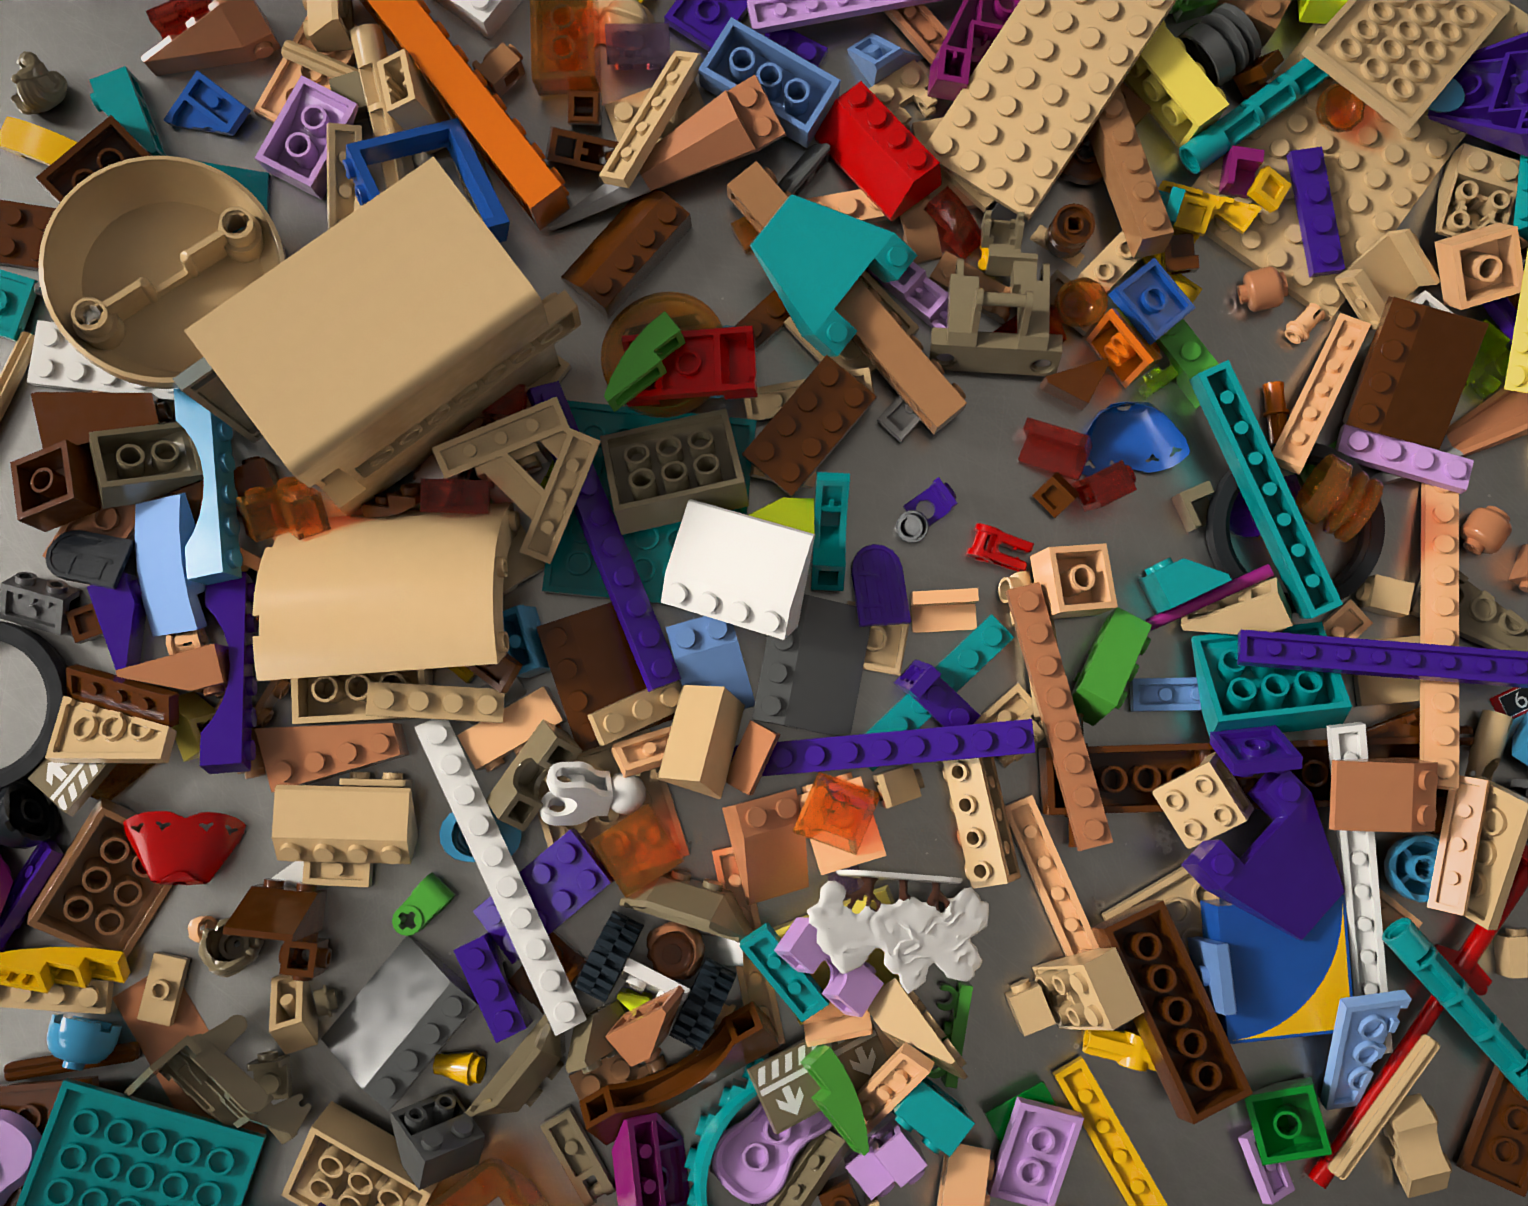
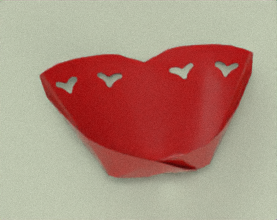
M151 811L134 815L123 822L126 837L151 882L159 885L188 886L209 883L242 840L246 824L236 817L216 812H200L184 818L170 811ZM158 821L162 824L170 823L171 825L161 830L156 822ZM141 823L144 824L139 833L131 828L132 826L138 827ZM200 823L205 825L213 823L208 831L199 826ZM228 825L231 829L236 828L237 831H234L229 835L228 830L225 826Z

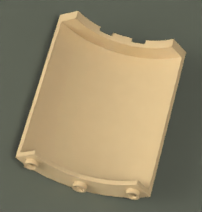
M513 502L409 510L392 516L375 518L363 517L362 514L290 520L280 525L272 535L275 541L273 546L266 547L264 550L255 585L253 616L259 617V636H253V652L257 681L498 664L506 655V652L509 651V636L506 631L504 632L503 584L504 577L508 576L509 571L507 561L509 548L514 537L517 535V530L520 529V515L517 510L514 511Z

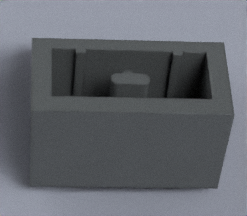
M452 1089L391 1112L390 1118L402 1166L418 1190L479 1164L485 1135L473 1118L465 1113L467 1110Z

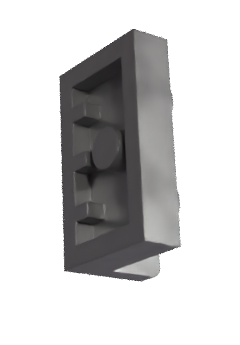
M19 572L1 583L0 619L62 635L68 631V619L65 612L69 611L70 601L79 596L80 589L68 586L63 581H49L38 578L36 574L31 572Z

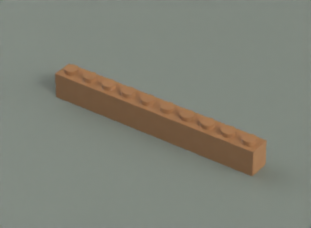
M755 161L727 184V197L760 233L791 193L787 190L783 192L776 184L778 180L774 173L768 167L763 169ZM858 278L835 307V310L858 330L851 340L934 435L964 410L967 404L964 400L966 395L956 383L952 385L943 376L945 374L944 369L935 359L929 360L922 352L924 348L921 342L913 334L909 336L902 329L901 326L903 324L897 314L892 310L888 312L880 303L882 300L877 291L871 286L867 288Z

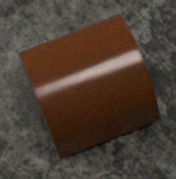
M568 90V124L601 126V92Z

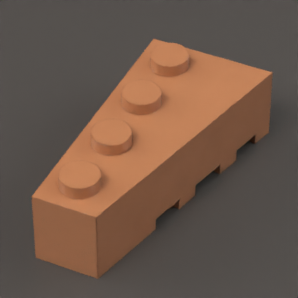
M402 724L255 728L271 793L275 792L276 785H309L410 755Z

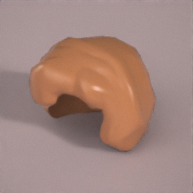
M667 922L648 933L646 939L647 957L652 961L654 971L672 980H686L696 974L705 953V945L697 929L675 922Z

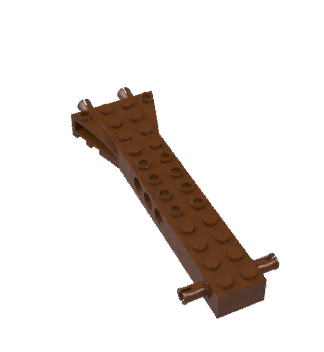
M1420 707L1366 727L1368 759L1410 758L1420 760ZM1077 713L1082 734L1084 737V713ZM1470 725L1459 726V735L1473 734L1472 727ZM1459 736V746H1471L1473 744L1474 737ZM1328 740L1290 741L1303 756L1302 769L1290 771L1310 790L1316 807H1330L1331 773ZM1085 743L1105 813L1164 812L1153 796L1154 789L1198 767L1206 756L1215 752L1210 743L1088 746V743ZM1039 748L1042 814L1065 815V817H1068L1049 748ZM1265 773L1254 774L1251 777L1234 776L1254 809H1261L1247 792ZM1437 789L1435 831L1426 833L1440 836L1449 790ZM1068 817V846L1077 847Z

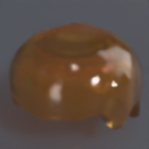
M1337 82L1327 87L1318 97L1315 109L1318 123L1326 130L1335 133L1351 131L1364 119L1365 103Z
M1081 277L1071 280L1062 285L1056 293L1054 299L1055 313L1063 324L1073 328L1090 326L1102 319L1108 307L1107 293L1101 283L1091 278Z

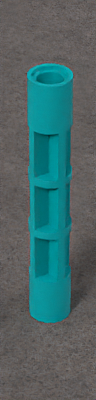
M1305 57L1250 98L1240 103L1239 106L1217 122L1210 125L1206 130L1179 148V156L1183 165L1191 173H1200L1225 155L1233 145L1239 144L1331 77Z
M1401 918L1390 924L1383 932L1382 940L1528 1101V1050L1525 1049L1500 1021L1498 1016L1490 1010L1469 984L1438 952L1437 948L1411 919Z

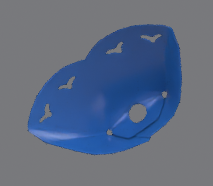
M1120 402L1109 405L1106 409L1099 411L1077 455L1076 470L1086 476L1099 479L1122 477L1133 469L1152 473L1177 465L1191 451L1185 436L1153 404L1149 402ZM1131 406L1128 410L1125 411L1117 409L1120 407ZM1173 447L1182 449L1179 452H1175V454L1172 457L1170 456V454L1173 451ZM1152 454H1154V456L1157 459H1159V461L1152 460L1150 462H1146V460L1149 459ZM1091 460L1095 468H1092L1090 465L1084 466V463ZM1111 460L1120 464L1119 467L1112 466L1110 469H1107Z

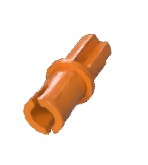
M1283 381L1268 382L1262 385L1266 409L1263 417L1267 418L1270 444L1277 443L1287 423V415L1290 414V410L1286 409Z

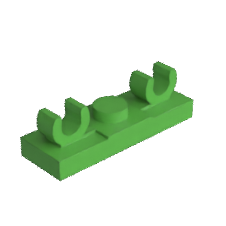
M957 980L956 989L948 983L939 984V989L950 992L951 998L945 1003L937 1001L936 1006L943 1011L952 1009L949 1021H944L942 1025V1030L946 1034L942 1041L948 1038L962 1056L973 986L969 982ZM939 1067L931 1070L927 1075L934 1079L941 1077L945 1087L957 1089L959 1077Z

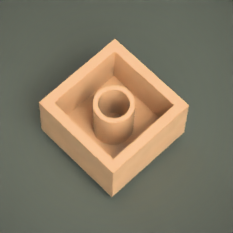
M1495 223L1435 242L1444 305L1464 310L1521 292L1524 270L1518 226Z
M1107 543L1048 547L1030 556L1034 583L1040 582L1050 619L1095 616L1118 608Z

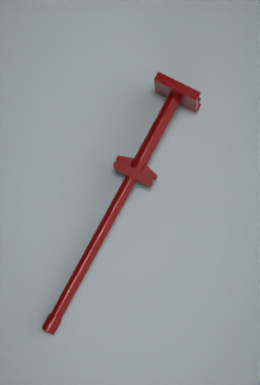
M1525 845L1498 929L1487 930L1476 924L1459 951L1439 944L1434 945L1438 952L1479 996L1487 993L1492 980L1480 967L1478 961L1528 888V845ZM1432 994L1332 1142V1154L1320 1157L1309 1173L1310 1179L1324 1189L1328 1187L1335 1176L1328 1169L1329 1163L1421 1035L1428 1034L1445 1009Z

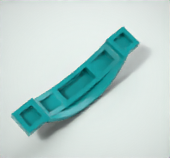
M769 1054L761 1056L744 1067L742 1078L747 1079L746 1082L733 1078L731 1087L724 1086L718 1106L723 1107L721 1110L710 1106L707 1116L701 1114L695 1131V1135L700 1136L696 1149L690 1147L684 1165L685 1168L690 1169L687 1180L693 1182L686 1205L708 1206L707 1177L716 1145L725 1128L737 1112L757 1096L747 1069L769 1058Z

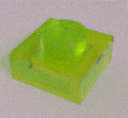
M1172 364L1164 370H1161L1158 366L1142 377L1145 383L1137 390L1145 400L1171 383L1179 374Z

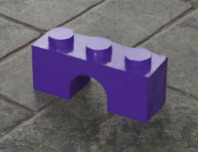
M487 932L453 950L495 1042L498 1043L528 1028L533 1020L521 994L515 992L507 980L503 969V962L505 960L491 935Z

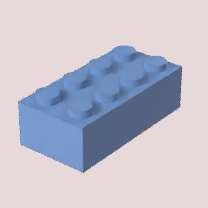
M732 17L698 69L700 87L716 96L756 75L787 134L786 136L806 148L820 128L834 101L839 97L840 79Z

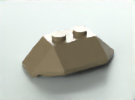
M673 869L672 872L654 879L621 898L619 903L620 906L717 935L740 943L744 937L753 932L732 891L722 888L723 883L712 879H704L703 882L691 879V873L679 869Z
M544 1014L465 1113L470 1117L518 1112L524 1104L531 1107L543 1092L538 1086L546 1077L553 1080L564 1066V1063L560 1060L566 1052L564 1032L555 1036Z

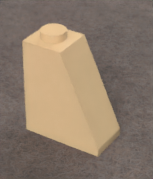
M405 48L377 62L387 113L404 130L451 120ZM445 147L438 148V149H434V150H430V151H426V153H427L428 155H430V154H432V153H434V152H436V151H438V150H441V149H443V148H445Z

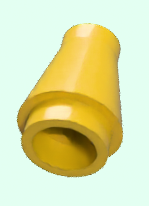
M476 1051L437 1054L433 1062L434 1074L442 1075L468 1086H472L474 1083L480 1084L486 1069L485 1057L478 1055Z

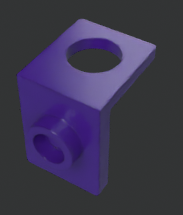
M938 477L928 489L910 500L903 507L906 511L916 510L917 504L921 501L932 503L935 512L931 518L927 519L930 527L953 511L958 503L955 500L957 498L950 485L946 482L943 483Z

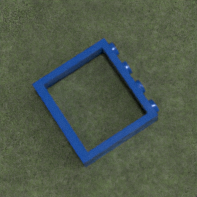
M458 118L346 144V159H343L342 162L346 169V177L353 179L356 185L355 194L361 206L380 194L367 167L368 165L447 147L483 219L482 221L499 243L507 241L510 220Z

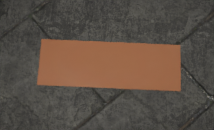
M147 976L112 999L151 1066L187 1035L190 1037L197 1034L203 1035L209 1030L184 986L174 1025L165 1026L138 1020L137 1017ZM160 1072L156 1074L175 1109L216 1120L212 1115L209 1116L173 1079L168 1081ZM251 1121L241 1126V1128L262 1134L267 1133L263 1125Z

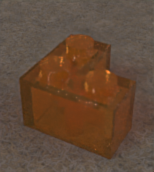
M296 477L282 478L277 481V485L268 488L254 487L245 491V495L236 498L246 534L256 543L286 532L301 540L331 529L321 492L313 487L309 488Z

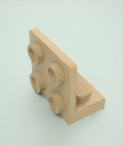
M1216 752L1206 756L1198 767L1155 788L1153 791V796L1188 849L1246 822L1254 810L1235 777Z

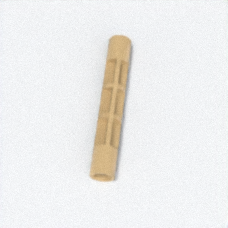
M378 24L356 26L349 32L374 137L405 131L387 113L377 67L378 61L388 57L382 28ZM412 155L381 162L386 188H389L415 170Z

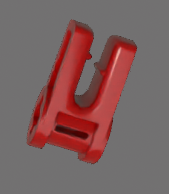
M976 523L974 528L976 535L972 547L968 548L966 552L968 557L1015 572L1026 571L1027 562L1020 560L1019 557H1012L1001 553L998 546L1008 548L1011 552L1017 551L1028 554L1032 551L1034 543L1007 534L993 526Z

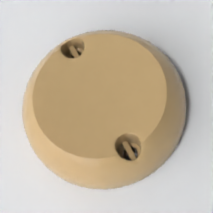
M143 156L126 159L92 173L78 183L63 198L53 212L42 238L38 262L39 282L43 299L51 318L66 340L90 363L110 375L132 384L149 388L180 389L173 378L203 358V355L184 330L283 262L286 256L283 243L269 214L257 198L237 180L219 169L191 159L174 156ZM244 227L243 229L239 230L238 232L232 233V232H234V231H236V230H238V229ZM101 316L100 318L96 319L95 321L91 322L90 324H87V323H89L91 320H93L95 317Z

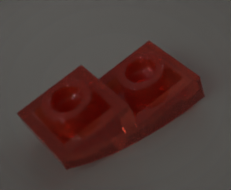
M949 186L945 187L927 203L924 210L946 230L942 239L965 260L981 246V230L960 198Z

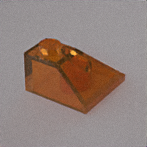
M818 772L793 832L857 855L881 794Z

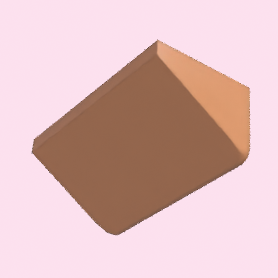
M750 720L730 763L726 783L747 795H753L781 734Z

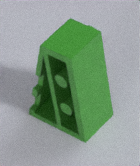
M1119 607L1115 608L1105 618L1087 652L1089 656L1082 672H1077L1073 679L1076 685L1071 695L1076 712L1084 713L1083 721L1091 726L1096 725L1114 708L1118 710L1121 708L1128 692L1124 691L1127 681L1131 682L1139 669V665L1136 664L1137 658L1145 653L1151 641V638L1147 637L1152 625Z

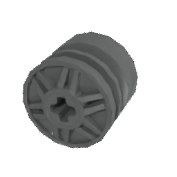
M1229 3L1218 5L1211 13L1206 14L1200 23L1193 24L1177 36L1184 43L1186 52L1195 62L1203 66L1206 76L1214 86L1219 88L1229 82L1235 73L1242 72L1248 65L1254 63L1261 55L1262 45L1259 33L1253 22L1241 9Z

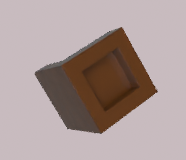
M1192 233L1173 235L1164 253H1161L1162 267L1169 275L1195 273L1200 268L1199 255H1195Z

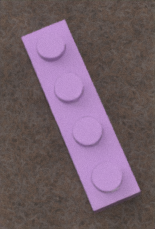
M1346 424L1340 429L1335 448L1359 465L1460 494L1467 490L1474 460Z

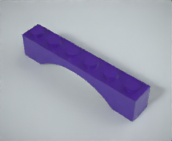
M242 572V578L205 585V606L216 617L224 631L230 658L228 685L223 700L212 720L200 735L199 766L209 774L251 771V760L256 758V745L254 740H251L252 728H255L257 724L256 710L252 708V696L257 694V680L253 676V664H255L253 636L254 633L258 632L259 623L255 620L257 617L253 616L256 583L253 582L247 572Z

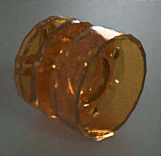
M1329 454L1321 460L1306 479L1295 502L1305 522L1316 525L1324 518L1323 532L1326 534L1334 533L1335 539L1340 542H1348L1363 528L1372 516L1383 494L1384 485L1383 482L1376 478L1369 480V476L1365 472H1359L1351 478L1352 465L1334 454Z

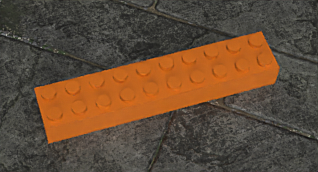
M359 0L377 24L381 26L399 51L405 48L446 112L452 119H459L469 141L481 153L486 163L539 230H542L570 209L566 198L569 196V192L564 186L565 180L555 167L551 169L544 161L546 157L535 142L530 144L525 137L527 134L525 129L516 118L511 120L502 99L497 93L493 95L487 88L488 83L478 69L474 71L467 63L469 59L458 44L453 46L448 39L450 37L449 33L439 20L434 22L429 15L431 11L424 0Z

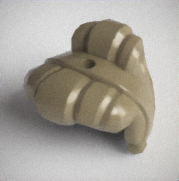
M26 51L20 54L17 59L20 70L11 76V80L16 84L17 88L16 95L11 97L12 102L16 104L21 113L26 115L39 114L53 109L66 96L67 80L57 71H48L36 54Z
M229 918L219 920L214 929L205 928L202 931V939L198 949L199 956L209 968V971L220 977L233 976L245 969L250 963H253L258 958L259 951L265 940L262 938L223 934V927ZM240 941V946L235 947V943Z

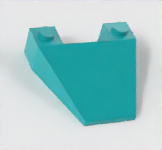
M793 194L786 199L750 244L751 249L801 336L824 357L826 355L829 357L839 356L858 331L835 310V307L866 268L871 270L883 283L897 281L918 256L894 232Z

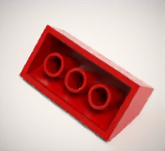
M862 81L834 101L814 136L818 144L827 143L831 146L830 157L891 222L942 185L940 162Z

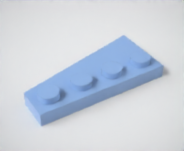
M1405 990L1340 998L1320 1102L1326 1110L1357 1106L1374 1074L1371 1070L1373 1063L1378 1059H1382L1387 1049L1383 1043L1388 1033H1395L1400 1023L1397 1018L1400 1009L1408 1008L1412 1000Z

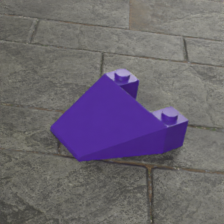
M1528 32L1476 50L1453 77L1462 86L1465 93L1462 105L1451 112L1429 110L1428 118L1528 157Z
M1290 770L1286 773L1267 772L1247 794L1273 822L1244 854L1238 858L1221 840L1202 841L1181 865L1206 891L1297 940H1303L1345 891L1312 793Z

